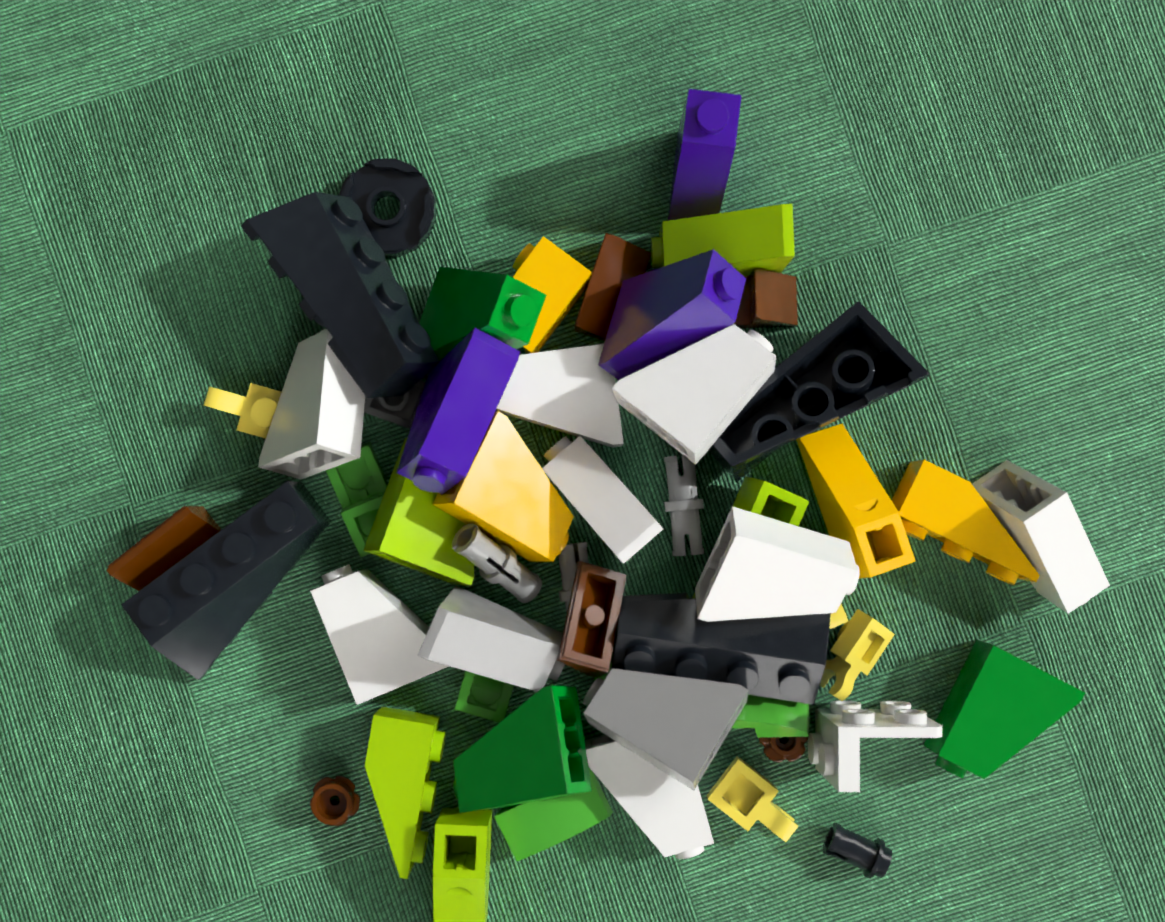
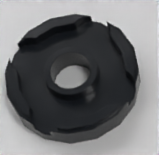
M395 158L374 159L365 163V166L358 169L356 173L353 171L345 179L339 195L352 197L353 201L360 207L363 213V220L375 242L382 248L385 258L401 257L417 250L430 236L436 221V199L427 179L413 165ZM386 196L397 198L400 201V210L394 218L381 220L375 216V206L381 198Z

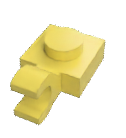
M250 383L247 395L244 397L209 386L204 406L239 415L237 431L266 439L282 392Z
M857 609L849 622H846L838 633L837 641L830 650L837 656L832 660H826L820 686L824 688L828 680L836 675V681L829 693L841 701L845 700L851 694L859 673L862 672L868 676L895 634L868 614Z
M738 756L735 757L707 794V799L747 831L759 820L779 838L787 842L798 827L793 817L771 802L779 792L778 788Z

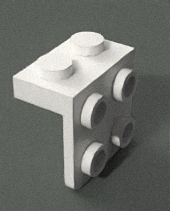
M831 701L830 709H815V733H809L808 737L810 764H815V769L838 792H860V738L942 737V725L928 718L926 711L911 709V703L905 701H881L880 709H861V703L856 701Z

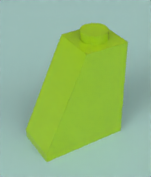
M780 204L663 221L659 237H651L652 268H661L714 249L743 276H749L753 269L781 273L795 257L793 205Z
M405 438L363 551L452 585L471 586L474 579V564L463 555H459L452 548L455 534L466 524L432 505L438 492L433 493L421 490L413 484L412 480L396 473L408 439Z

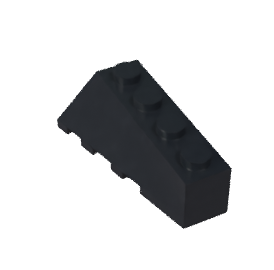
M313 192L246 219L241 225L251 241L260 238L273 256L267 262L279 279L285 278L288 275L302 294L304 299L298 305L309 320L316 321L330 332L333 338L327 344L367 398L403 396L440 363L431 346L428 333L418 322L408 303L406 292L397 283L385 260L382 248L375 242L363 220V213L360 207L353 201L352 197Z
M858 301L779 364L773 374L708 451L734 481L738 482L781 446L929 377L930 373Z
M287 481L121 604V606L151 647L197 680H201L213 666L212 663L233 642L249 618L265 603L288 571L292 570L331 521L302 482Z
M687 593L623 596L612 652L611 669L739 684L748 689V695L814 705L826 666L831 613L707 622L697 619L696 598L690 599Z

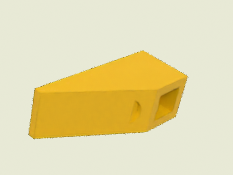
M843 423L796 439L829 536L850 542L855 563L859 566V579L871 578L916 562L898 510Z
M926 460L910 461L891 500L900 514L907 535L924 541L926 535L943 542L942 552L960 561L969 563L972 557L989 565L986 570L987 574L1005 583L1015 585L1017 579L1037 582L1040 575L971 482Z

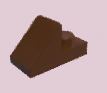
M753 269L749 276H744L746 278L736 322L733 324L739 328L798 326L797 284L795 276L763 269Z

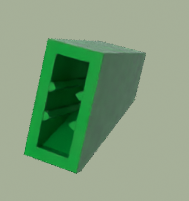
M440 267L419 323L428 333L431 346L440 361L474 328L518 349L529 344L546 294L507 274Z
M976 639L935 721L942 725V737L927 738L924 746L938 755L935 764L962 779L967 771L985 779L1082 701L1085 692L992 644Z
M551 685L541 688L453 760L455 771L453 788L458 799L459 813L485 811L592 791L576 687Z

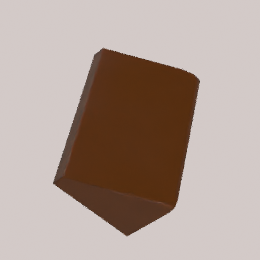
M605 234L575 323V332L605 341L622 282L646 273L651 258L650 252L615 235Z
M183 506L109 564L106 571L115 579L140 591L221 531V528L203 506Z
M583 561L577 563L557 658L558 661L595 678H599L609 672L626 574Z

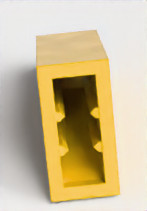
M499 411L494 413L466 477L443 495L438 493L432 504L466 525L474 523L489 538L499 544H506L517 555L529 562H554L556 556L567 545L569 539L568 529L574 518L508 417Z

